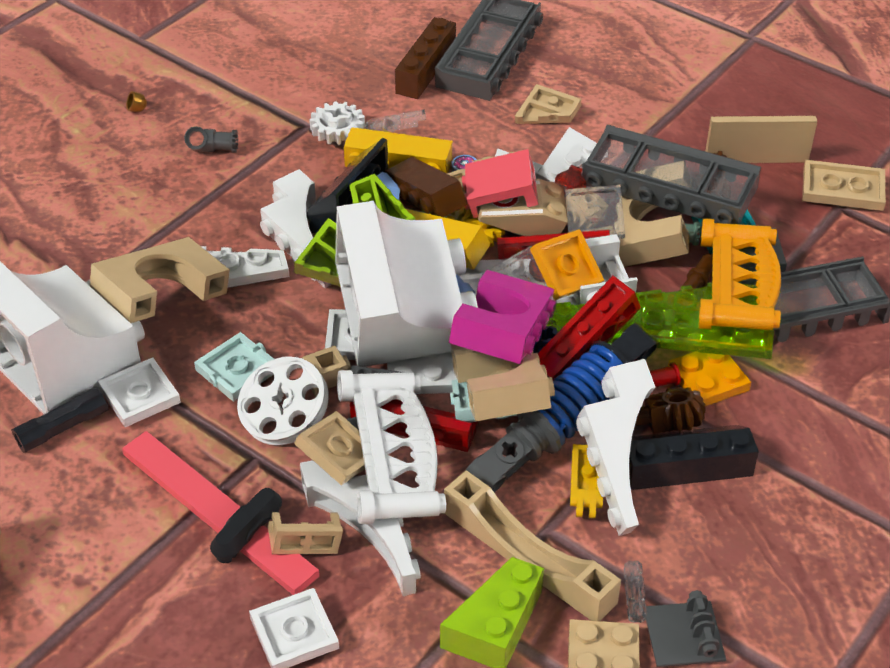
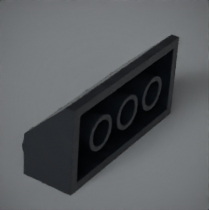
M380 139L360 153L352 163H349L344 172L336 177L330 187L323 191L317 201L310 205L307 211V219L309 220V229L312 233L316 234L328 218L336 223L337 206L353 204L349 184L372 174L377 176L381 172L386 173L385 170L388 169L387 139Z
M740 425L694 429L691 431L685 430L680 433L676 431L632 436L629 455L631 490L750 477L754 475L759 451L750 428Z

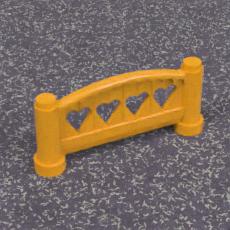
M703 218L701 246L712 247L713 245L712 299L700 300L698 329L711 330V326L761 330L779 328L781 312L774 309L781 289V268L773 248L776 245L777 229H771V226L714 223V219ZM747 247H755L756 255H748L739 250ZM750 262L756 263L755 269L757 271L752 272L739 267V265ZM747 279L758 280L756 281L757 288H750L738 282ZM749 295L757 296L756 303L758 305H750L739 300V298Z

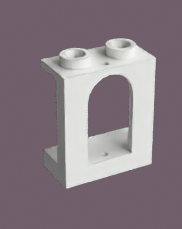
M617 234L585 239L597 265H605L610 278L615 276L636 293L638 279L637 277L629 278L619 257L620 240ZM606 282L580 286V292L574 293L579 309Z

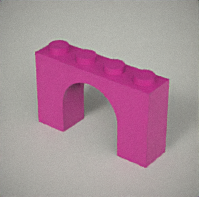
M486 270L478 283L476 293L478 308L462 303L454 314L448 343L520 364L526 354L531 355L535 342H538L542 329H546L549 317H553L557 303L556 300H552L555 289Z

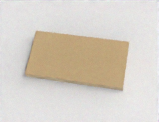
M816 116L711 117L705 152L717 153L718 151H723V155H726L727 158L745 163L805 162L810 157L817 118Z

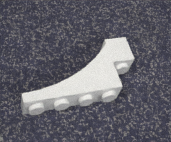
M300 169L273 181L274 194L272 198L274 203L261 208L262 221L260 222L263 233L276 241L278 247L281 250H285L294 262L313 239L308 225L307 211L310 205L316 202L315 183ZM311 278L312 280L320 283L324 288L333 285Z
M645 359L610 367L602 380L603 393L606 398L610 399L584 406L576 420L578 432L582 437L585 436L588 445V461L592 467L595 466L599 477L597 479L598 490L602 497H606L609 506L607 511L609 522L613 528L616 527L619 536L631 533L639 525L632 501L629 480V455L637 415L644 399L648 398L656 388Z
M313 460L300 463L301 481L308 507L316 506L329 513L337 512L340 519L360 532L385 559L398 582L402 595L415 594L416 579H420L421 574L417 559L411 560L409 554L412 552L409 534L402 533L401 527L404 526L403 518L375 519L373 524H359L357 492L369 490L367 476L353 477L343 485H340Z

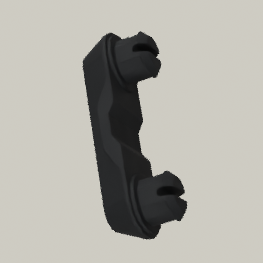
M264 488L228 519L223 529L215 536L210 545L212 554L219 562H231L232 558H235L237 553L251 540L254 533L272 519V512H279L282 506L280 495L270 488Z

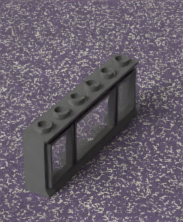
M482 0L435 67V87L490 101L495 92H499L504 78H508L511 67L517 64L519 55L525 51L528 40L534 37L537 26H541L543 21L541 2L536 5L523 0Z
M606 125L604 133L587 161L582 164V184L696 218L714 219V223L740 224L758 188L761 167Z
M863 256L781 272V289L774 307L775 310H780L781 312L779 328H773L775 330L774 334L779 342H785L789 338L791 327L802 325L803 333L806 337H810L815 334L818 321L828 319V325L832 331H838L843 326L845 316L855 314L854 318L858 325L864 326L869 322L872 310L876 312L883 324L888 323L890 318V299L865 264ZM747 279L738 283L750 288H757L756 281L758 280ZM712 286L705 287L703 299H712ZM749 295L739 298V300L750 305H758L756 303L757 296ZM724 327L721 343L726 352L731 355L734 353L736 338L748 336L747 340L751 347L756 348L761 345L764 332L773 330Z

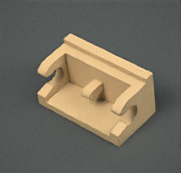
M272 512L273 521H269L268 524L272 554H338L343 533L338 513L330 512L331 521H327V524H308V522L281 524L280 513Z

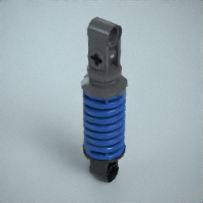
M637 323L629 326L611 345L604 341H595L587 353L582 354L579 360L574 361L570 367L566 368L562 374L554 379L555 395L550 396L551 408L517 414L518 422L510 424L506 428L507 434L487 452L477 457L466 470L491 487L495 493L529 460L537 461L542 456L544 450L551 454L558 453L566 443V438H572L576 431H578L576 420L583 407L610 399L605 397L602 390V380L608 369L641 359L646 360L656 350L658 343Z

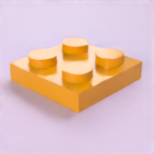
M580 229L535 244L530 248L547 286L555 289L553 294L554 300L580 292V286L602 283L604 281Z
M720 343L669 360L668 366L671 362L677 364L681 376L680 386L683 389L689 387L692 391H699L705 406L747 392L751 387L752 382Z

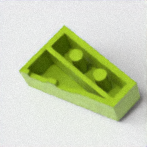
M375 174L349 184L353 204L374 201L382 212L390 216L406 220H416Z
M329 218L325 221L295 261L294 273L340 286L335 263L336 223Z
M511 557L440 624V648L492 668H507L542 593L544 568Z

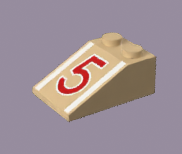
M536 179L538 205L527 207L524 195L478 206L479 222L522 236L561 233L568 223L564 187L554 182Z

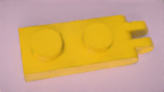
M573 444L570 506L576 507V517H583V507L589 508V518H596V508L602 509L603 497L597 486V479L599 477L595 466L592 467L588 461V445Z

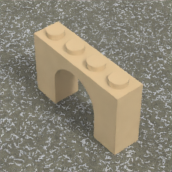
M684 161L636 172L692 188V181ZM618 195L620 200L619 205H616L618 222L614 224V228L620 240L619 257L624 267L689 253V233L681 215L654 221H640L649 211L659 206Z
M190 237L92 263L90 287L126 320L134 323L155 316L157 290L145 280L162 278L179 282L205 301L227 294L230 269Z
M450 344L453 371L458 383L467 382L469 406L475 421L551 408L550 396L555 395L552 377H547L545 365H540L538 353H533L532 351L531 355L526 354L522 362L518 364Z

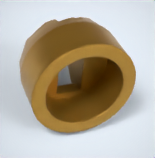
M131 91L127 97L126 109L132 112L143 111L147 106V100L141 93Z

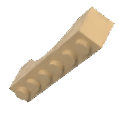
M467 470L444 489L446 497V512L444 514L507 560L514 557L543 567V586L589 620L601 621L618 604L620 578L594 560H585L567 555L540 540L508 511L491 487Z

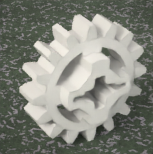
M334 101L331 106L324 103V108L316 107V112H312L311 119H309L313 137L318 136V141L326 139L327 144L337 142L338 145H341L342 141H346L351 127L361 129L365 127V116L362 115V110H356V105L347 106V102L338 104L337 101Z

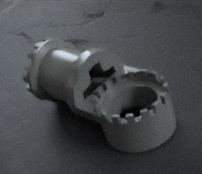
M196 126L191 127L185 133V143L193 151L215 152L216 150H231L232 153H237V130H232V132H216L215 129H202ZM195 132H200L204 136L203 143L199 146H193L190 142V137Z

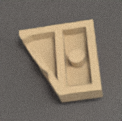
M536 84L516 113L515 123H571L582 106L581 99Z

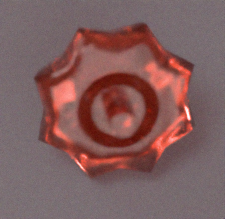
M570 165L568 170L557 174L555 177V183L566 187L564 192L566 195L570 194L571 189L584 192L587 187V183L581 174L582 168Z

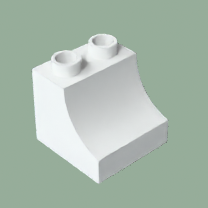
M374 201L337 206L335 263L357 366L366 367L451 352V346L448 342L454 314L462 303L478 308L474 292L460 293L456 274L466 272L465 253L461 239L447 240L442 219L406 220L396 218L382 212Z
M0 261V371L43 414L72 401L73 398L93 388L98 387L99 389V380L141 363L137 342L145 338L141 322L130 323L90 287V279L85 282L67 265L43 274L26 275L9 270Z

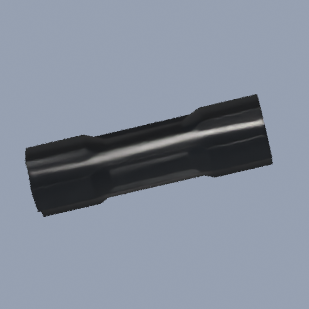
M96 387L38 418L31 419L11 429L18 447L24 453L109 409L102 392Z

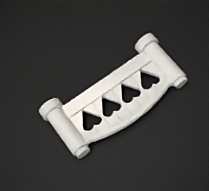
M339 370L337 377L338 398L340 402L353 401L354 399L369 490L357 492V517L359 524H373L375 519L430 517L445 513V494H439L438 491H435L438 459L433 429L420 400L415 394L420 393V375L413 372L353 374L352 370ZM398 399L403 402L401 409L405 413L397 415L380 407L391 400ZM402 422L408 426L405 432L410 437L403 439L384 430L396 423ZM402 446H408L413 450L410 456L415 461L406 463L389 456V454ZM406 471H414L417 473L415 481L420 486L411 488L393 479Z

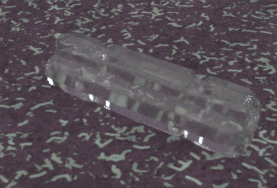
M629 560L625 562L623 569L624 579L626 580L625 592L628 620L632 623H642L646 620L645 617L647 615L644 578L642 577L643 568L640 561Z

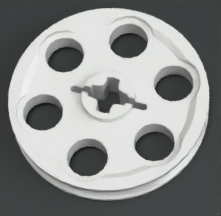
M298 357L273 359L258 367L243 384L237 403L240 421L246 430L262 443L269 445L294 443L298 435L307 430V426L315 425L322 420L328 406V387L323 376L310 362ZM297 368L303 369L300 378L296 380L289 379L290 373ZM274 375V381L271 385L267 387L261 386V381L264 377ZM309 389H319V393L314 399H305V394ZM285 394L287 398L284 399L281 407L278 403L282 402V397H284ZM252 402H261V407L255 413L247 412ZM306 415L305 422L301 426L292 427V421L296 416ZM270 421H276L277 425L274 431L264 434L263 427Z

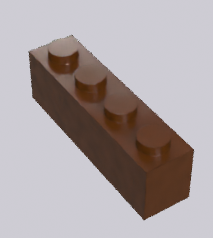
M436 17L431 20L395 69V94L419 99L434 78L435 67L456 38V22Z
M410 157L385 170L400 188V198L424 210L427 214L445 217L468 205L458 179L414 157Z

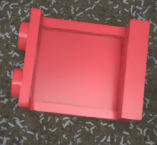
M528 149L465 164V176H462V184L466 192L464 195L468 204L465 206V209L471 210L474 219L478 218V206L523 195L527 207L538 205L535 169Z

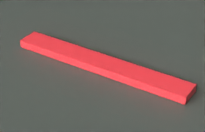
M145 431L122 448L123 455L217 533L223 529L228 519L240 508L237 503L149 432ZM264 525L254 533L251 540L240 550L242 554L292 595L302 592L320 577L319 569L299 553L272 554L268 528Z

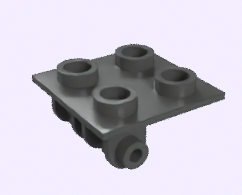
M692 591L689 594L687 603L643 607L656 667L726 661L711 601H708L707 596L703 595L701 591Z

